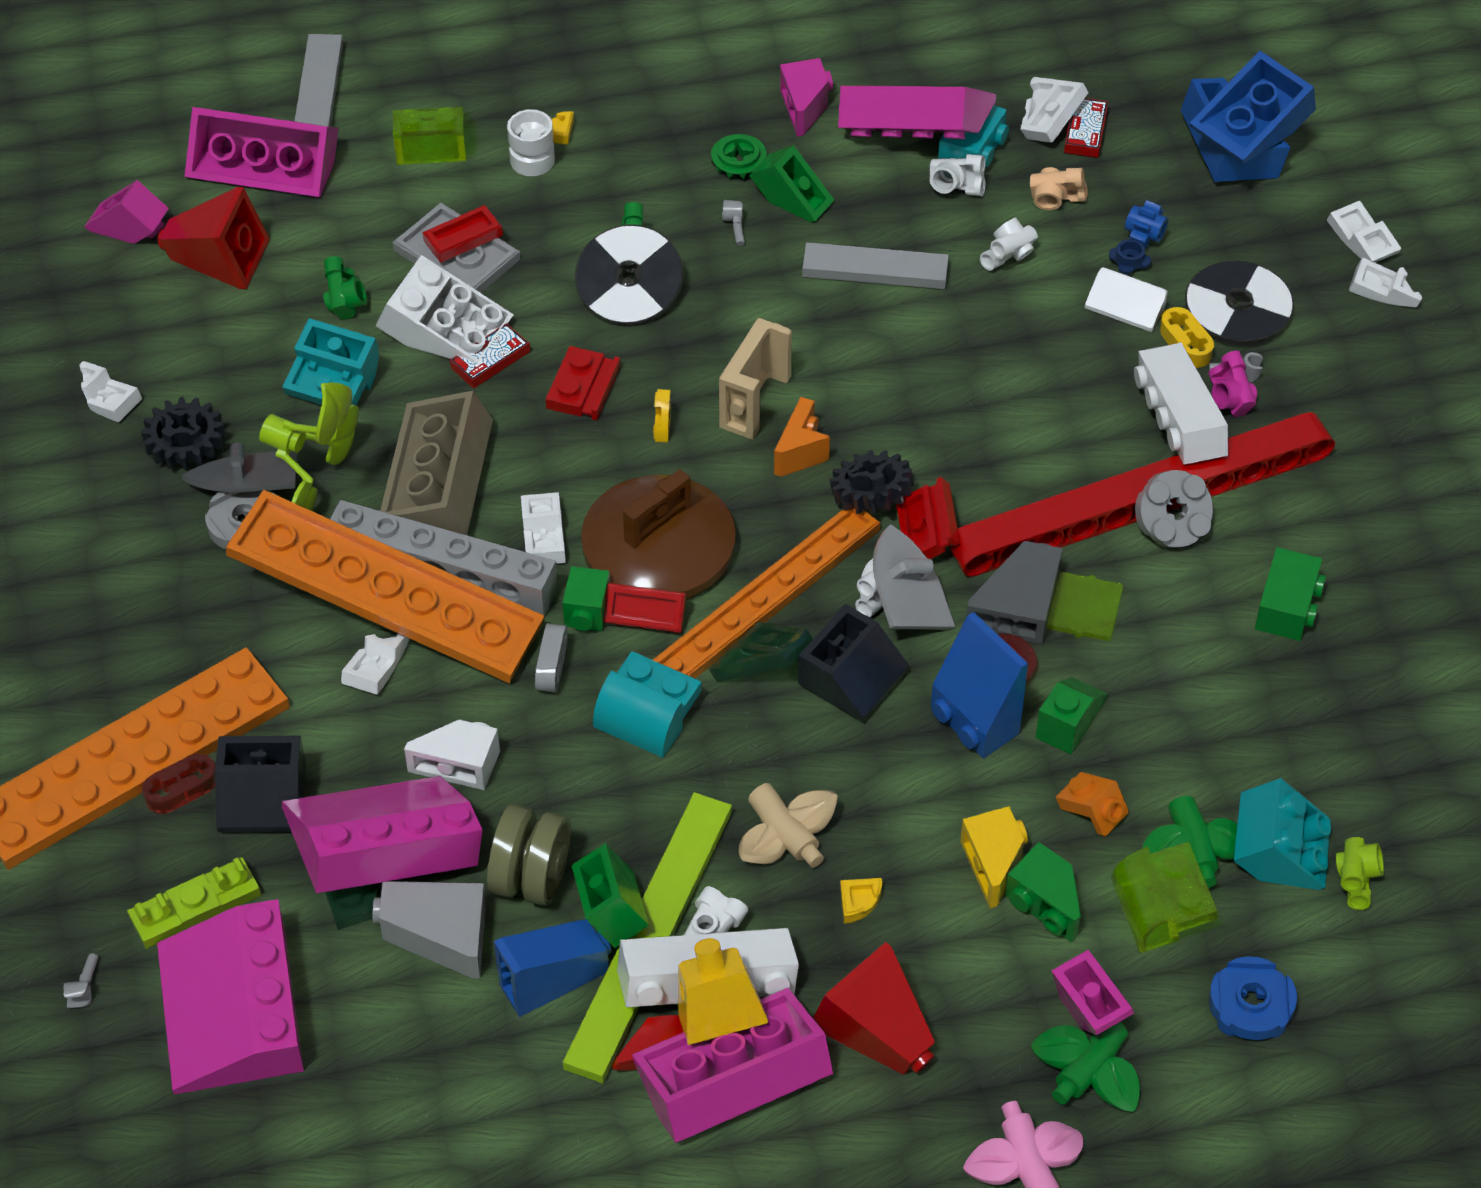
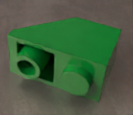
M1038 842L1008 873L1005 896L1015 908L1022 912H1028L1040 920L1049 932L1054 935H1061L1072 943L1077 938L1081 916L1072 864Z

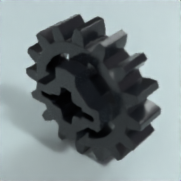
M180 397L178 404L175 405L166 400L164 401L165 409L160 410L154 407L152 409L153 418L144 419L145 429L141 430L146 453L148 456L153 455L154 462L157 465L166 460L168 469H172L176 463H179L183 470H187L189 463L195 462L197 466L203 465V457L214 459V448H223L222 438L225 437V429L219 411L213 412L210 402L201 407L199 398L196 397L191 403H186L184 397Z
M872 450L864 455L854 454V461L842 460L840 462L842 469H833V478H830L835 503H842L843 510L845 511L855 507L856 514H861L864 509H870L871 514H876L877 510L881 509L889 511L891 510V503H904L903 496L911 495V486H914L909 461H901L900 454L889 457L886 450L881 452L880 455H874Z

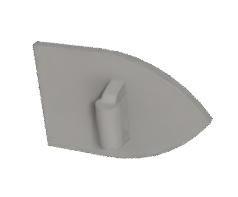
M891 524L880 535L873 555L874 579L890 629L952 630L955 625L942 586L933 569L932 560L927 559L910 538Z

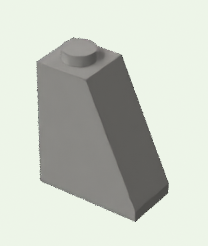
M386 881L382 883L381 898H374L373 923H380L383 940L470 978H480L486 917L484 884Z

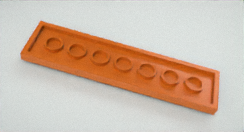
M264 489L226 546V556L509 684L544 623L545 616Z
M245 647L0 786L1 862L7 870L15 867L217 750L219 736H242L290 708L287 696L248 648Z

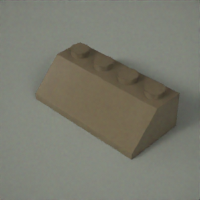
M474 391L407 403L380 511L467 535L493 422L492 417Z

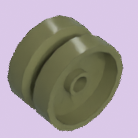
M512 803L508 805L501 816L491 847L487 874L488 891L491 894L512 898L522 888L524 899L527 902L548 907L558 892L567 862L571 837L570 818L547 811L537 821L532 808Z

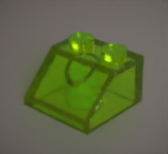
M464 107L393 110V139L397 165L466 161Z

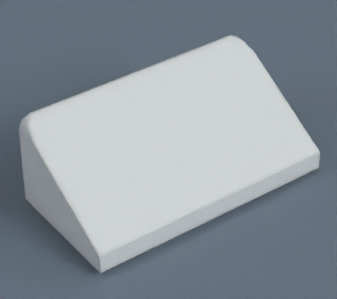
M1102 267L1096 276L1084 308L1152 332L1165 310L1168 292L1163 288Z

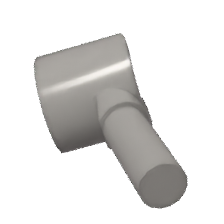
M724 200L722 221L733 222L736 245L743 246L745 240L742 230V202Z
M1255 352L1248 353L1244 357L1245 373L1249 382L1257 380L1263 370L1260 367L1263 357ZM1210 363L1209 371L1220 363Z
M96 954L88 955L79 981L64 983V997L67 998V1008L85 1007L91 1004L90 983L99 959Z

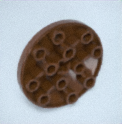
M679 469L672 475H647L629 479L603 493L593 503L585 516L581 532L582 551L588 568L610 571L611 583L687 593L686 600L713 585L730 565L735 550V525L725 503L713 491L700 483L692 481L689 475Z

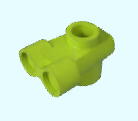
M1352 837L1345 841L1344 852L1336 853V864L1339 876L1341 877V886L1348 891V906L1354 910H1365L1371 904L1369 878L1384 876V860L1379 843L1365 844L1363 838Z

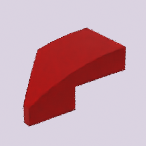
M679 1015L648 1017L616 1057L612 1064L613 1070H637L632 1054L683 1033Z

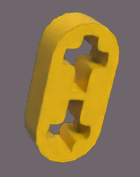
M1182 307L1167 309L1162 315L1160 333L1168 345L1182 343L1195 368L1208 365L1212 360L1214 349L1212 337L1189 310Z

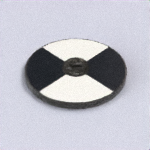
M621 225L603 231L585 246L576 264L575 283L582 303L595 317L611 325L623 327L639 326L659 318L675 303L683 284V266L680 255L673 243L660 232L641 225ZM626 270L629 273L635 271L636 279H624L622 273Z
M1225 261L1205 267L1194 275L1186 288L1184 305L1185 309L1195 316L1212 339L1229 345L1252 346L1273 340L1286 330L1293 316L1294 298L1285 281L1273 271L1250 262Z

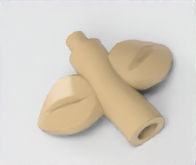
M770 783L758 786L750 794L748 802L763 823L749 829L742 836L739 844L740 859L749 863H773L779 860L787 849L796 860L801 861L805 859L811 868L818 866L823 861L824 856L817 849L819 841L813 834L820 832L831 820L837 804V794L830 790L807 791L799 794L786 807Z

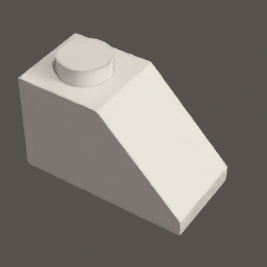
M457 720L407 742L404 749L407 770L410 773L426 777L441 776L447 782L485 790L500 753L498 729L482 722L472 723Z

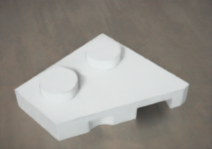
M1033 77L1030 82L1033 96L1026 101V115L1022 120L1021 131L1026 139L1052 143L1089 92L1083 83Z

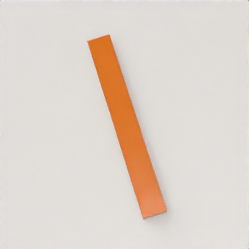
M855 507L847 511L841 510L655 657L653 661L696 679L880 531V522L865 510L861 514H856Z

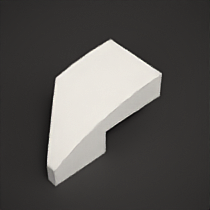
M1363 257L1356 267L1348 290L1375 301L1406 307H1417L1422 299L1420 293L1413 292L1405 280L1408 274L1404 267L1394 272Z
M85 361L80 364V370L83 374V382H81L82 391L87 399L90 410L120 422L142 400L137 387L110 379L106 368Z
M397 633L396 637L385 639L378 638L375 634L365 636L364 649H359L344 667L341 683L378 695L396 668L410 638Z

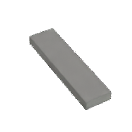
M308 34L295 121L331 126L343 49L342 35Z
M806 242L802 277L945 289L949 255Z

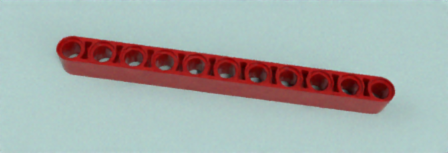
M1314 412L1303 413L1228 438V456L1183 464L1179 455L962 526L957 529L960 544L956 546L950 544L948 547L966 576H978L998 569L1024 541L1045 543L1061 548L1136 523L1135 504L1138 494L1143 491L1148 483L1147 481L1158 473L1181 470L1197 475L1205 481L1206 488L1211 497L1320 461L1333 451L1335 441ZM1172 498L1170 500L1172 505H1167L1166 511L1169 512L1182 506L1177 503L1175 498Z

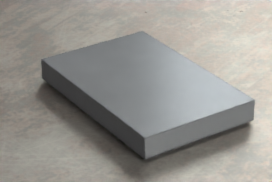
M439 203L392 242L393 251L415 264L422 255L480 293L520 261V251L501 239L496 238L440 263L424 243L422 232L461 216L442 203Z

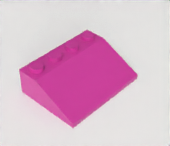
M441 776L282 801V809L316 893L478 866L482 838L481 825L470 802Z
M278 899L235 906L157 943L172 1091L174 1095L304 1072L285 927Z

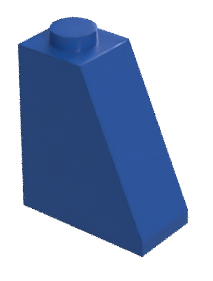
M586 919L506 936L494 941L499 986L519 1017L606 974L609 968L608 954L612 953L609 942L598 931L595 932Z

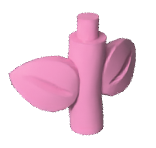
M1018 1101L1005 1103L1001 1109L1006 1120L1001 1126L1006 1139L993 1138L979 1145L966 1160L963 1170L971 1178L992 1185H1003L1019 1177L1025 1188H1060L1049 1167L1056 1168L1073 1163L1083 1148L1082 1134L1076 1129L1056 1121L1044 1122L1035 1128L1030 1114L1022 1113Z

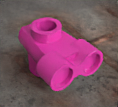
M1239 351L1226 353L1221 358V363L1208 372L1213 384L1211 396L1219 409H1229L1234 417L1246 415L1256 405L1257 389L1247 379L1245 373L1246 365Z

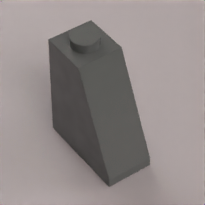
M1024 541L969 599L967 616L974 612L999 636L1043 644L1060 572L1063 548L1050 546L1045 543Z

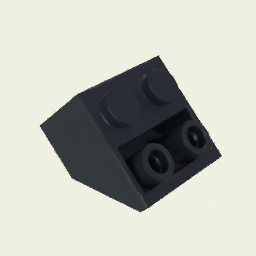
M844 604L799 654L798 684L864 722L909 670V664L878 622Z
M219 736L215 764L216 827L218 832H292L282 809V801L303 798L306 759L301 736Z

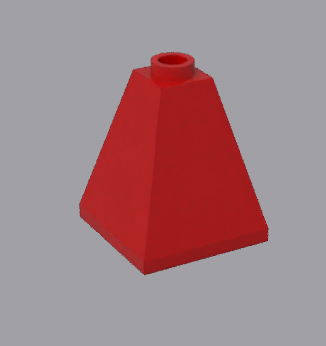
M236 187L169 219L165 228L161 229L158 234L159 247L166 251L170 260L238 289H247L270 240L244 187Z
M887 942L881 945L828 991L813 1016L814 1021L826 1036L903 1075L910 1069L916 1074L919 1073L935 1057L930 1051L935 1043L895 953Z

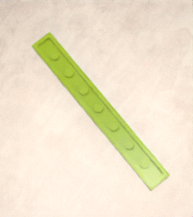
M695 792L693 793L642 898L649 926L629 939L674 936L732 814L731 804ZM620 945L563 1060V1070L602 1084L640 1007H626L617 972Z

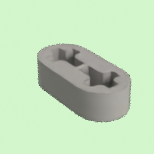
M547 623L545 626L535 674L536 690L557 692L568 640V627L566 625Z

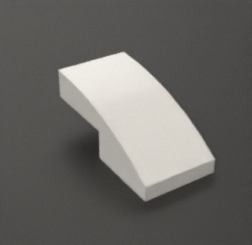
M1360 201L1331 212L1327 218L1328 223L1340 239L1361 259L1363 257L1376 263L1401 251V247L1385 223L1381 221L1375 224Z
M559 492L521 496L526 552L555 560L556 564L566 563Z

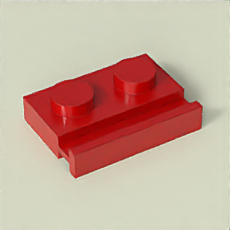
M569 346L546 397V409L580 417L582 414L592 416V420H598L620 370V357L615 356L614 359L605 358L603 353Z
M942 477L936 479L937 483L930 487L926 484L912 492L911 495L904 496V503H896L900 531L915 543L927 559H932L945 552V547L950 544L954 546L960 544L950 484Z

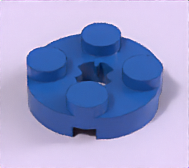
M1240 957L1228 962L1227 967L1222 969L1219 974L1217 972L1213 977L1209 992L1210 1010L1217 1020V1025L1221 1032L1226 1035H1236L1237 1037L1249 1040H1262L1281 1036L1293 1018L1297 1003L1296 988L1288 974L1285 978L1281 972L1276 970V964L1260 957ZM1248 991H1253L1256 997L1264 999V1002L1252 1005L1244 1001L1242 996L1246 997Z

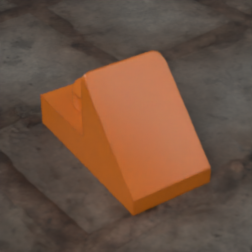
M800 397L774 450V475L782 477L828 461L830 437L816 432L819 418L814 417V400Z

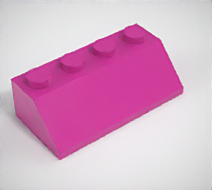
M841 86L838 128L851 130V136L871 137L872 131H882L881 137L902 138L903 132H913L912 137L932 139L934 132H944V138L965 139V133H979L996 102V94L968 87Z
M192 107L184 177L321 197L335 162L339 128Z
M789 988L760 999L767 1016V1024L688 1045L683 1032L632 1054L634 1064L658 1119L675 1143L833 1074L825 1033Z

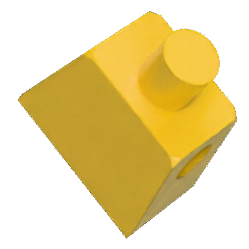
M706 938L697 942L694 946L696 958L682 961L678 965V1014L688 1045L767 1024V1016L739 950L733 947L721 950L720 942L714 938Z

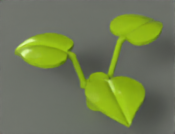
M329 382L321 384L322 406L317 427L295 424L277 415L270 414L265 419L259 434L260 442L278 449L275 456L283 459L303 479L293 496L292 502L310 511H313L315 506L317 488L312 486L313 478L288 454L292 451L298 453L306 439L322 446L330 445L326 455L327 463L337 465L345 459L353 443L355 428L359 418V407L351 404L352 390L341 383Z

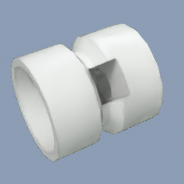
M527 109L517 112L509 119L507 125L508 142L510 144V164L518 174L524 176L543 175L551 170L555 162L553 123L551 118L538 110Z

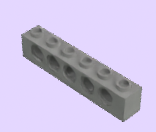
M340 500L330 520L546 616L558 591L556 561L343 500Z

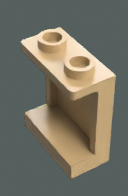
M761 318L756 320L719 378V428L752 440L755 438L759 431L761 387L767 378H773L784 383H788L791 378L792 331L789 328Z

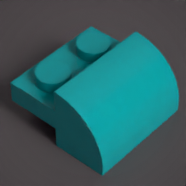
M309 318L294 347L297 357L282 386L285 394L322 405L321 384L336 382L344 384L352 390L351 404L357 405L363 390L371 389L376 375L379 359V347L376 338Z
M631 651L618 672L616 673L611 670L596 701L593 727L664 758L682 731L683 718L701 693L702 682Z

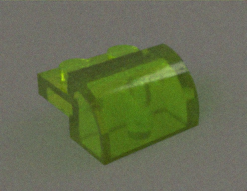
M1189 842L1150 854L1147 846L1128 855L1113 870L1111 876L1112 884L1139 953L1179 941L1178 932L1218 919L1216 906Z

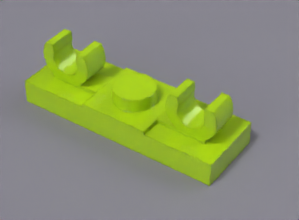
M237 857L233 859V862L220 868L217 866L205 875L202 874L167 890L163 894H156L155 898L142 904L139 902L133 908L127 910L145 949H148L164 939L261 896V892L243 857Z

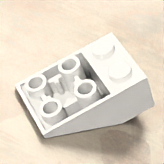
M421 255L387 302L376 327L408 347L450 359L459 356L479 363L503 325L508 324L514 314ZM498 329L479 359L469 354L479 352L485 344V337Z

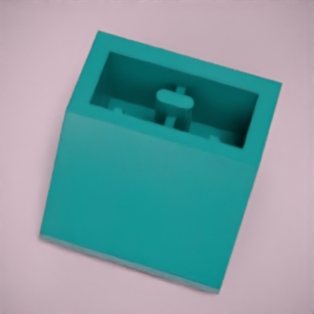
M1281 778L1243 791L1240 796L1234 861L1262 882L1314 890L1325 888L1328 867L1331 819Z

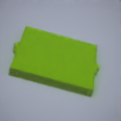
M1060 571L1047 629L1075 634L1076 638L1085 636L1110 642L1123 584L1096 579L1094 575L1085 577Z

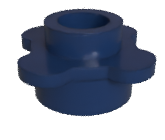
M1135 239L1122 240L1117 245V248H1112L1109 251V259L1117 263L1119 266L1118 270L1122 274H1131L1138 268H1148L1151 264V258L1145 255L1144 245Z

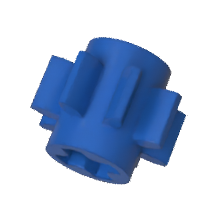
M1148 200L1145 201L1143 207L1134 205L1125 222V230L1131 232L1129 238L1140 241L1146 248L1150 240L1159 243L1166 232L1169 218L1162 216L1164 213L1162 206Z

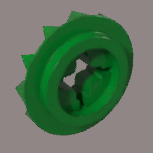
M745 134L728 135L714 144L711 150V163L715 164L717 172H726L728 178H731L733 175H740L744 179L747 173L751 174L766 158L767 151L763 143L755 137ZM736 151L741 155L743 161H737L734 157L736 156Z

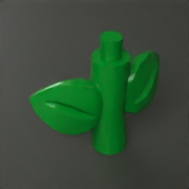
M1177 797L1168 805V810L1174 824L1158 827L1149 834L1143 844L1140 855L1141 868L1148 871H1163L1178 867L1187 862L1190 875L1193 878L1199 879L1201 887H1213L1217 883L1214 874L1218 870L1216 856L1221 859H1234L1237 823L1226 818H1217L1206 823L1193 797Z
M1121 1022L1098 1035L1092 1034L1090 1040L1085 1032L1074 1026L1060 1025L1043 1032L1033 1041L1031 1048L1036 1057L1042 1062L1062 1070L1056 1076L1058 1086L1052 1092V1097L1057 1103L1065 1105L1071 1097L1079 1098L1092 1085L1095 1092L1105 1102L1119 1110L1134 1113L1138 1106L1140 1094L1138 1075L1131 1063L1123 1058L1116 1057L1118 1050L1128 1037V1031Z

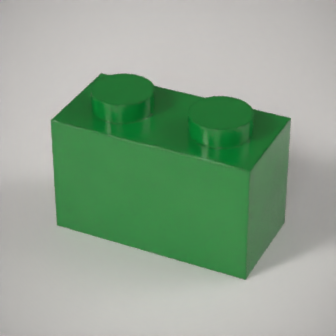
M1276 547L1254 630L1301 641L1304 627L1312 628L1318 605L1311 604L1312 598H1321L1326 575L1319 574L1322 558Z
M606 843L571 865L586 920L614 948L620 945V940L632 938L649 926L634 871Z

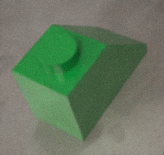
M794 145L768 154L749 175L769 203L811 223L816 221L834 201L833 197Z
M1073 677L1058 681L1039 710L1035 738L1072 755L1106 701L1108 693Z

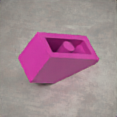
M820 58L780 65V92L796 136H803L828 107V92L833 91L831 73L824 70Z
M136 180L102 201L84 227L90 232L135 244L146 236L151 239L159 233L164 226L161 220L169 208L142 183Z
M1089 950L1051 970L1060 1000L1081 1029L1098 1035L1134 1014L1132 1007Z

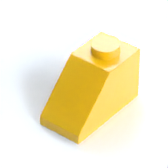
M1009 806L962 820L960 842L989 908L999 905L1006 891L1008 873L1022 860L1023 845L1028 842L1023 822L1015 820Z

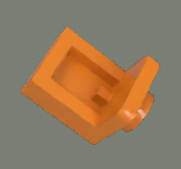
M1080 772L1056 796L1061 810L1090 817L1098 835L1107 836L1128 814L1127 805L1117 782L1088 773Z

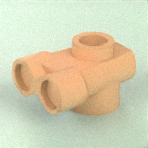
M1047 167L1042 169L1040 173L1031 174L1030 189L1034 198V204L1040 209H1058L1062 204V199H1068L1070 202L1087 201L1088 189L1083 168H1066V171H1060L1053 167Z

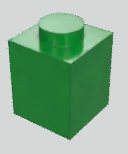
M571 566L562 602L564 625L581 631H603L610 571Z

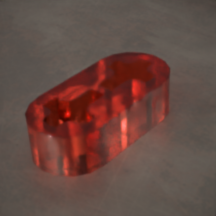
M193 754L149 776L142 785V793L147 808L157 814H166L209 793L215 787L214 761L207 755ZM194 771H199L201 774H205V776L198 779V777L196 775H192V773ZM162 789L165 793L168 792V795L161 797L160 794L155 792Z

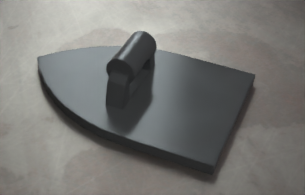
M236 442L230 447L229 457L198 466L183 474L182 480L207 490L254 492L263 491V489L267 491L296 488L297 473L283 459L275 456L277 451L245 454V446ZM292 451L288 454L295 462H298V453Z

